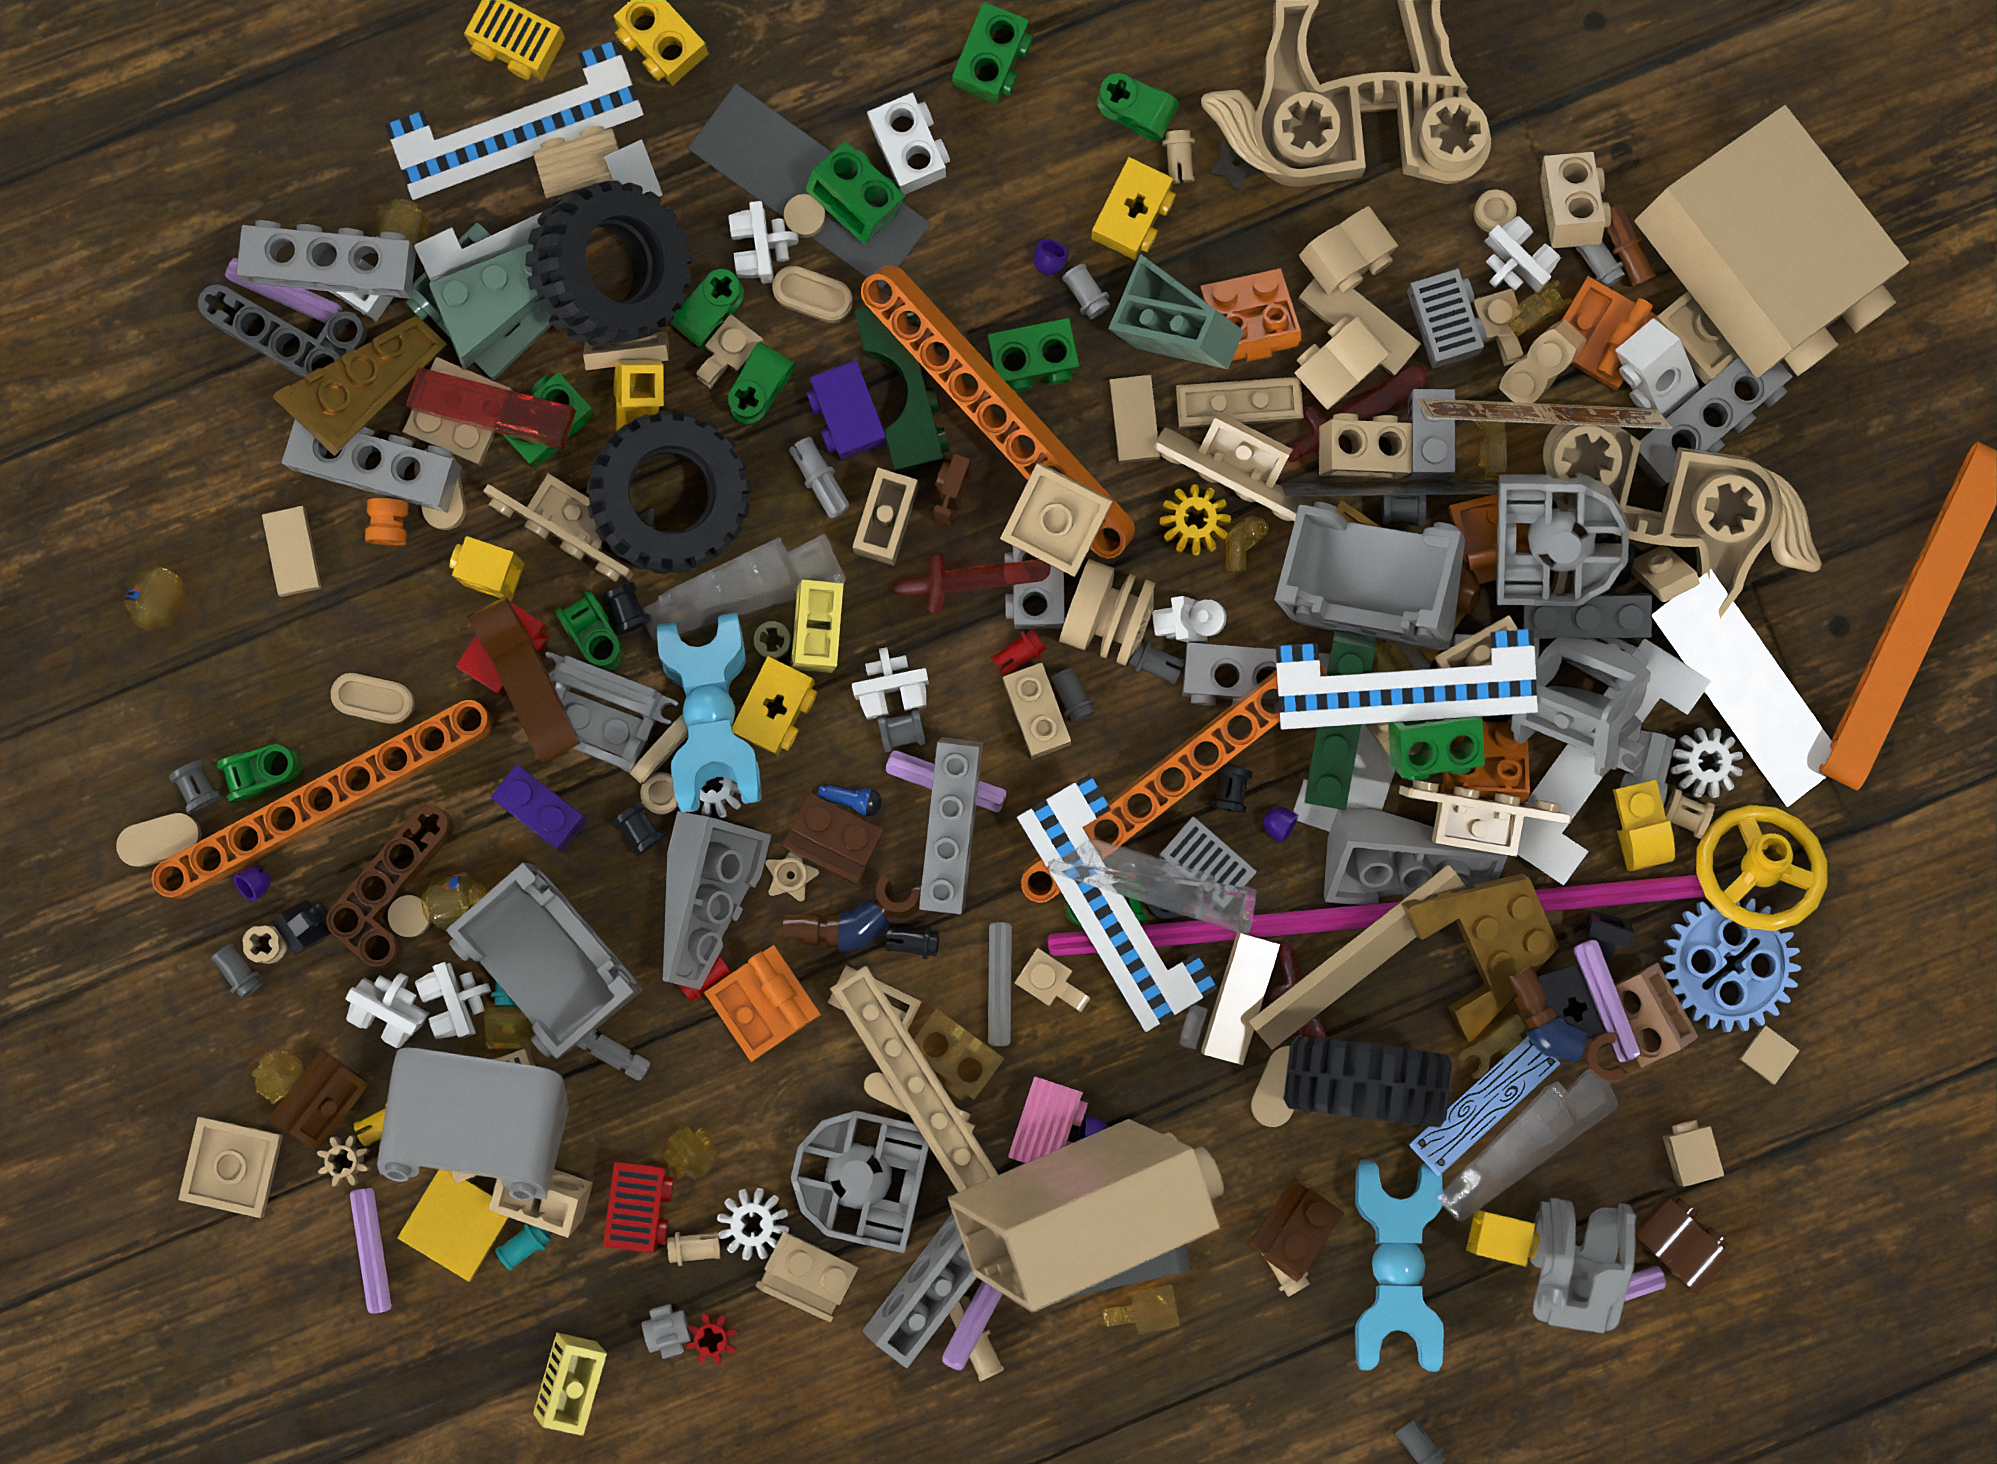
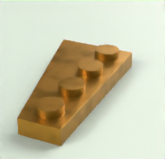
M416 315L377 336L370 343L359 349H354L344 354L337 361L326 367L311 372L295 384L278 390L273 398L335 456L444 349L447 343Z

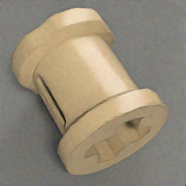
M1675 788L1667 801L1664 811L1667 821L1693 831L1694 837L1701 839L1710 824L1715 804L1708 802L1704 805L1682 796V791Z
M254 926L243 937V951L254 962L272 964L281 960L287 952L288 945L276 927ZM260 937H272L268 943L272 947L271 952H259L262 947L258 941Z

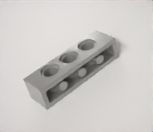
M266 220L255 221V226L242 225L236 275L244 283L411 299L416 249L410 240H405L406 236L403 234L381 232L380 238L364 236L363 231L351 228H340L338 234L324 233L321 227L309 224L297 225V230L280 229L281 224ZM287 245L295 247V253L291 260L285 263L277 262L276 256L282 247ZM328 249L337 251L334 263L326 267L318 265L319 255L323 251ZM368 253L378 254L379 260L373 269L364 271L359 268L360 260L364 255Z
M1739 356L1666 418L1673 429L1654 428L1640 440L1641 445L1636 463L1660 490L1670 482L1677 453L1672 446L1673 435L1686 437L1690 443V449L1717 453L1725 446L1720 438L1731 429L1738 435L1756 419L1752 413L1754 409L1763 402L1769 408L1788 392L1783 385L1793 376L1779 362L1762 376L1756 378ZM1736 382H1744L1751 387L1752 399L1750 401L1741 400L1736 395L1734 390ZM1712 408L1720 414V427H1711L1706 424L1703 418L1704 409Z
M295 419L282 460V464L291 470L448 513L456 482L462 466L451 458V451L428 445L427 451L412 448L413 441L390 434L388 441L373 437L375 431L364 427L342 448L339 456L334 459H328L327 449ZM373 452H381L380 464L375 469L367 470V457ZM419 462L421 466L419 475L414 480L406 481L404 477L406 468L412 463Z
M1188 642L1185 651L1182 696L1191 697V704L1215 706L1216 699L1233 700V703H1235L1258 685L1256 676L1260 671L1271 670L1274 672L1277 670L1276 649ZM1319 653V660L1323 664L1327 675L1330 654ZM1228 666L1234 669L1238 677L1237 683L1230 688L1220 686L1214 677L1215 671L1218 668ZM1278 690L1266 691L1262 695L1261 703L1274 704V710L1280 708Z
M941 737L937 742L920 910L961 914L965 908L983 742Z
M953 1212L862 1330L876 1346L906 1368L913 1362L976 1279Z

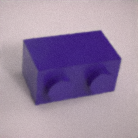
M857 360L810 377L813 389L807 391L806 394L814 415L819 413L824 415L828 427L822 429L821 433L829 453L837 451L840 460L843 461L887 444L885 433Z
M517 764L491 796L503 808L562 852L588 820L586 816Z

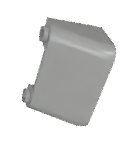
M1315 502L1313 507L1299 504L1274 600L1290 619L1306 626L1373 636L1376 639L1425 648L1447 650L1450 648L1454 631L1465 537L1456 526L1442 522L1434 523V527L1425 528L1423 534L1347 522L1344 517L1338 514V508L1328 503Z
M522 863L446 929L453 938L449 941V945L464 961L471 957L474 961L480 962L532 1022V1029L535 1035L531 1040L546 1057L552 1054L556 1059L561 1058L643 991L641 985L549 877L535 864Z
M418 1048L399 1049L392 1068L377 1161L380 1174H384L385 1177L391 1180L403 1182L407 1181L410 1177L417 1176L420 1166L500 1178L503 1186L509 1190V1194L513 1198L523 1201H531L534 1198L547 1200L569 1112V1103L563 1078L550 1069Z

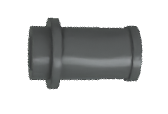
M1149 640L1146 643L1141 642L1140 646L1131 655L1129 664L1134 665L1137 672L1143 669L1174 685L1185 660L1152 647V642Z
M1071 667L1055 674L1050 680L1054 684L1067 710L1064 712L1065 718L1070 717L1074 724L1087 719L1095 713L1092 707L1095 702L1093 699H1088L1075 673V669Z
M233 943L223 947L211 957V961L215 963L232 986L230 992L233 995L238 994L241 999H244L261 987L262 983L258 979L260 974L258 971L252 972L235 949Z
M1416 1417L1394 1433L1399 1437L1418 1464H1442L1446 1461L1442 1455L1444 1449L1436 1447Z

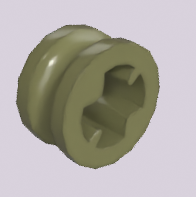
M768 621L761 624L756 629L753 637L757 652L765 659L768 656L775 660L785 657L792 645L788 629L776 621ZM769 630H777L779 638L784 639L783 646L780 648L776 645L778 650L775 652H769L768 646L761 642L764 634L769 636L767 632Z

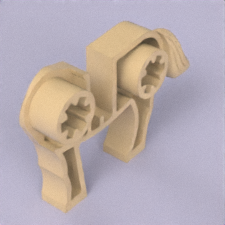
M1275 0L1273 36L1263 67L1264 87L1257 110L1255 111L1250 99L1240 90L1210 92L1204 94L1201 98L1203 109L1218 124L1233 150L1247 163L1264 171L1274 181L1290 187H1303L1361 178L1366 168L1360 114L1363 112L1397 110L1402 170L1405 175L1443 184L1458 183L1470 178L1481 169L1488 158L1491 148V134L1487 118L1483 110L1472 102L1467 95L1468 86L1464 83L1453 64L1449 49V37L1441 20L1440 0H1397L1415 73L1379 72L1360 74L1333 80L1321 85L1311 69L1306 49L1307 30L1316 14L1319 0Z
M1556 424L1546 437L1543 446V462L1546 474L1551 475L1552 478H1560L1561 481H1569V478H1576V475H1588L1610 487L1628 523L1629 539L1664 546L1695 547L1698 578L1707 573L1710 580L1711 569L1728 593V596L1717 610L1720 622L1723 615L1742 591L1747 573L1755 558L1770 540L1773 556L1780 565L1808 572H1816L1821 568L1820 557L1812 542L1807 512L1799 495L1784 478L1761 467L1748 458L1678 447L1663 510L1658 512L1626 505L1641 441L1617 426ZM1552 492L1556 508H1559L1560 512H1568V508L1575 509V493ZM1576 521L1574 522L1572 531L1581 538L1587 531L1582 525ZM1555 571L1549 593L1573 594V571Z

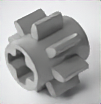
M671 1304L651 1309L649 1311L651 1319L642 1322L643 1334L649 1352L652 1353L660 1350L662 1359L682 1354L684 1352L682 1343L692 1341L685 1312L681 1310L673 1313Z

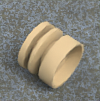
M1088 559L1070 605L1059 642L1085 651L1094 635L1103 637L1100 657L1107 658L1113 641L1122 644L1116 662L1126 666L1128 659L1140 646L1154 608L1153 596L1156 583L1146 580L1140 596L1137 597L1130 594L1135 582V575L1130 574L1120 590L1112 588L1114 568Z

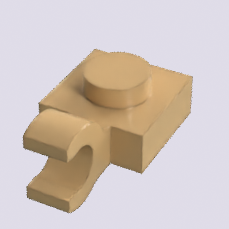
M1513 288L1475 299L1472 302L1475 317H1481L1487 333V341L1485 342L1496 339L1504 366L1516 363L1520 360V357H1523V352L1515 333L1524 331L1525 324Z
M730 314L724 324L720 326L705 345L706 350L713 356L707 359L696 373L698 375L697 379L711 389L728 367L739 374L753 348L759 341L764 343L763 339Z
M1039 948L1036 949L1014 982L1048 1006H1051L1055 998L1059 997L1082 1012L1091 999L1067 983V980L1073 973L1072 970Z

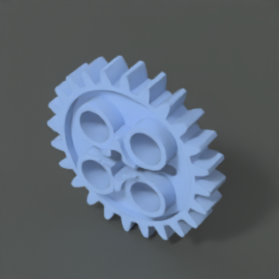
M1753 898L1748 899L1743 905V908L1751 912L1770 914L1771 907L1765 906L1758 912H1755V899ZM1703 901L1697 903L1698 916L1685 911L1682 915L1687 925L1673 924L1671 926L1672 930L1679 937L1677 940H1664V944L1673 950V955L1661 957L1662 962L1672 965V970L1666 972L1665 976L1667 980H1675L1676 985L1672 989L1676 995L1681 994L1683 996V999L1680 1001L1683 1009L1690 1006L1694 1008L1690 1018L1692 1021H1698L1703 1015H1706V1028L1713 1029L1718 1020H1721L1723 1032H1731L1734 1021L1737 1022L1741 1031H1748L1749 1018L1758 1026L1765 1025L1763 1012L1765 1011L1771 1016H1778L1779 1011L1774 1003L1776 1001L1789 1003L1791 1000L1783 992L1784 988H1795L1798 986L1794 980L1788 978L1789 972L1801 970V966L1789 963V957L1800 952L1798 948H1787L1786 942L1794 936L1793 932L1780 934L1778 930L1748 929L1725 918L1713 905L1712 910H1710ZM1729 922L1735 923L1741 930V940L1735 946L1729 945L1723 938V929ZM1753 938L1759 940V944L1735 962L1734 966L1738 970L1737 972H1724L1707 990L1702 988L1703 982L1726 965L1727 962L1724 955L1727 957L1735 956ZM1697 950L1704 951L1710 958V967L1703 974L1694 970L1691 963L1692 955ZM1757 954L1765 956L1769 961V972L1762 978L1755 975L1751 969L1752 959ZM1727 981L1733 983L1738 989V999L1731 1006L1721 1000L1719 993L1721 986Z

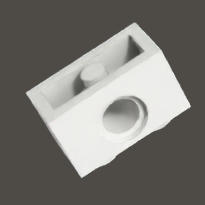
M1654 318L1615 350L1622 365L1619 368V372L1631 386L1633 391L1629 395L1638 408L1657 409L1666 418L1700 389L1680 338Z

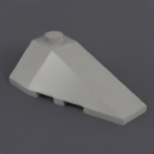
M677 811L667 852L663 981L701 989L723 948L722 937L731 920H738L743 911L740 904L749 887H756L762 875L771 839L770 834L707 816Z

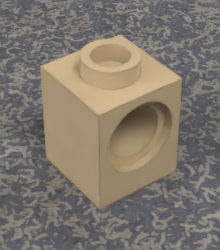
M1697 1120L1673 1125V1134L1663 1136L1677 1186L1685 1187L1725 1176L1711 1126L1703 1125L1698 1127Z

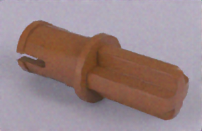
M1618 204L1610 207L1611 225L1605 228L1615 247L1612 253L1613 255L1618 254L1633 288L1656 277L1655 272L1653 273L1641 246L1644 240L1642 237H1637L1624 206Z

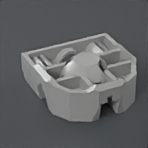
M1499 475L1496 563L1497 605L1580 606L1589 599L1610 589L1628 562L1629 546L1628 523L1610 487L1588 475H1576V478H1569V481H1561L1560 478H1552L1551 475ZM1552 492L1575 493V509L1568 508V512H1560L1559 508L1552 509ZM1575 521L1587 531L1581 538L1572 531ZM1516 523H1529L1527 536L1531 553H1516ZM1596 533H1621V544L1595 543ZM1548 555H1549L1550 558H1551L1552 560H1554L1555 562H1552V563L1549 562ZM1550 570L1557 572L1573 571V594L1557 596V594L1549 593Z
M857 1110L821 1121L798 1146L791 1175L792 1185L801 1213L826 1236L905 1253L929 1145L914 1123ZM859 1118L882 1123L876 1148L870 1145L867 1147L860 1145V1143H853ZM886 1137L922 1145V1149L886 1141ZM804 1152L830 1157L827 1162L828 1166L824 1174V1180L799 1175ZM872 1155L880 1162L883 1172L873 1174L871 1167L867 1164ZM891 1167L906 1170L899 1203L883 1199L892 1183ZM840 1180L842 1187L846 1190L842 1198L831 1181ZM839 1204L844 1207L862 1209L856 1235L833 1230ZM867 1221L902 1228L903 1231L868 1224Z

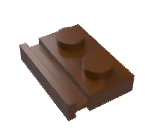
M954 454L951 464L943 462L936 486H938L937 492L941 495L942 507L936 505L934 509L935 521L938 524L952 528V509L958 511L971 475V462L969 458Z
M809 793L786 840L782 844V849L857 886L884 833V829Z
M320 1051L268 1118L277 1127L283 1128L290 1135L318 1151L370 1084L350 1068L332 1059L325 1052Z
M1294 1177L1288 1183L1247 1246L1250 1249L1255 1248L1264 1255L1263 1258L1298 1282L1308 1270L1344 1212L1311 1188L1306 1189L1298 1183L1300 1180Z

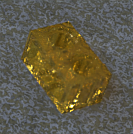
M935 1009L913 1039L932 1071L935 1070L947 1079L943 1087L962 1101H964L967 1095L975 1100L1005 1059L938 1009ZM936 1032L943 1034L949 1044L947 1052L938 1058L928 1055L924 1048L927 1036ZM968 1057L977 1059L983 1068L981 1077L972 1083L965 1082L958 1074L960 1062Z

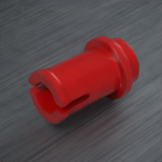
M1033 629L1027 633L1024 631L1020 632L1022 637L996 655L991 656L997 667L1013 658L999 668L1003 676L1012 674L1035 657L1038 660L1042 658L1040 654L1047 649Z
M718 955L700 990L682 985L678 986L690 1002L696 998L701 1000L703 999L701 994L726 976H729L731 971Z

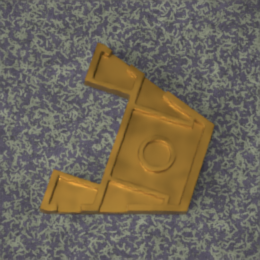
M1522 873L1475 884L1472 889L1455 893L1445 891L1435 894L1434 898L1421 901L1415 898L1401 904L1415 935L1421 940L1455 920L1460 928L1484 982L1483 986L1448 1006L1461 1037L1468 1043L1474 1040L1517 994L1509 977L1531 965L1536 973L1559 948L1529 877Z

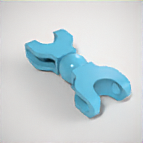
M735 612L720 615L718 617L717 636L711 643L702 647L688 646L682 642L675 622L658 624V653L664 673L670 681L682 687L686 695L682 717L685 725L688 727V740L676 752L671 761L675 797L680 812L685 813L698 810L700 807L701 788L708 780L716 777H727L737 783L742 802L753 803L761 801L760 771L755 752L746 741L734 735L731 726L735 718V705L729 695V685L739 675L746 663L738 614Z
M1360 1159L1356 1167L1355 1207L1363 1219L1373 1226L1376 1244H1380L1372 1260L1373 1274L1380 1285L1376 1286L1374 1303L1361 1314L1355 1324L1356 1363L1360 1370H1371L1377 1366L1382 1339L1389 1332L1395 1330L1408 1333L1416 1341L1418 1360L1422 1368L1427 1371L1438 1372L1442 1365L1443 1324L1437 1314L1427 1307L1423 1301L1422 1286H1417L1424 1277L1426 1268L1424 1254L1418 1247V1244L1422 1243V1231L1426 1223L1432 1220L1443 1206L1442 1174L1438 1177L1426 1163H1423L1418 1170L1415 1192L1409 1198L1402 1200L1390 1197L1382 1189L1379 1167L1375 1162Z

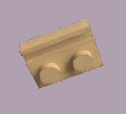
M783 1231L765 1267L766 1273L762 1281L757 1282L756 1287L767 1294L831 1323L833 1319L832 1313L836 1305H840L859 1267Z

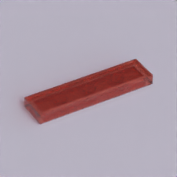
M420 367L418 368L406 403V407L411 411L564 450L576 414V410L572 406Z

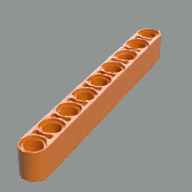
M885 265L865 279L861 287V295L868 308L1028 481L1036 464L1040 462L1046 466L1057 467L1063 475L1114 500L902 269L894 265ZM879 279L886 281L890 285L892 296L884 295L878 287ZM907 311H912L918 315L921 322L920 327L909 323L906 316ZM935 342L943 343L948 348L949 358L942 357L937 353ZM963 373L971 374L976 378L978 382L977 389L966 385ZM991 405H1000L1005 410L1007 418L1000 419L996 417L992 412ZM1020 435L1030 437L1035 444V450L1026 449L1020 442ZM1115 500L1091 546L1094 553L1106 559L1115 558L1120 555L1133 539L1135 533L1132 519ZM1104 528H1112L1117 531L1120 541L1115 542L1107 538Z
M1976 441L1968 452L1831 740L1830 748L1832 752L1826 764H1821L1819 767V773L1856 791L1862 787L1872 769L1997 505V450Z
M1319 660L1320 677L1326 676V670ZM1277 670L1109 800L1107 804L1111 809L1110 811L1082 827L1101 860L1280 721V708L1270 711L1261 705L1262 695L1270 689L1278 690ZM1236 715L1246 716L1251 721L1250 730L1243 736H1234L1228 732V722ZM1203 741L1212 742L1218 748L1217 756L1210 762H1201L1194 756L1195 747ZM1171 767L1179 768L1185 775L1183 783L1176 788L1166 787L1160 779L1162 773ZM1138 793L1147 795L1152 801L1149 810L1142 814L1132 812L1127 806L1130 797ZM1104 819L1114 821L1119 828L1118 833L1111 839L1098 837L1094 828L1099 821ZM1040 855L1024 868L1021 879L1022 890L1031 901L1037 903L1047 902L1061 892ZM1036 871L1048 873L1052 878V885L1043 891L1033 889L1028 882L1032 873Z
M474 700L461 701L162 861L155 867L152 873L154 889L164 897L175 899L187 898L484 739L493 728L492 714L486 707ZM470 710H478L482 717L480 726L476 730L465 731L462 726L464 714ZM432 730H441L445 737L442 747L436 751H429L425 745L427 734ZM403 749L407 754V763L401 770L392 771L389 768L388 758L393 751ZM366 769L370 775V783L364 790L355 791L351 784L352 776L356 771ZM329 789L332 792L333 802L327 810L319 811L314 803L315 796L320 790ZM290 808L296 816L295 824L289 830L282 831L277 823L278 816L283 810ZM253 828L258 834V843L252 850L245 851L241 846V836L247 829ZM216 848L220 852L221 862L215 870L209 871L204 865V856L210 849ZM179 868L183 873L184 881L179 889L172 891L167 885V876L170 871Z

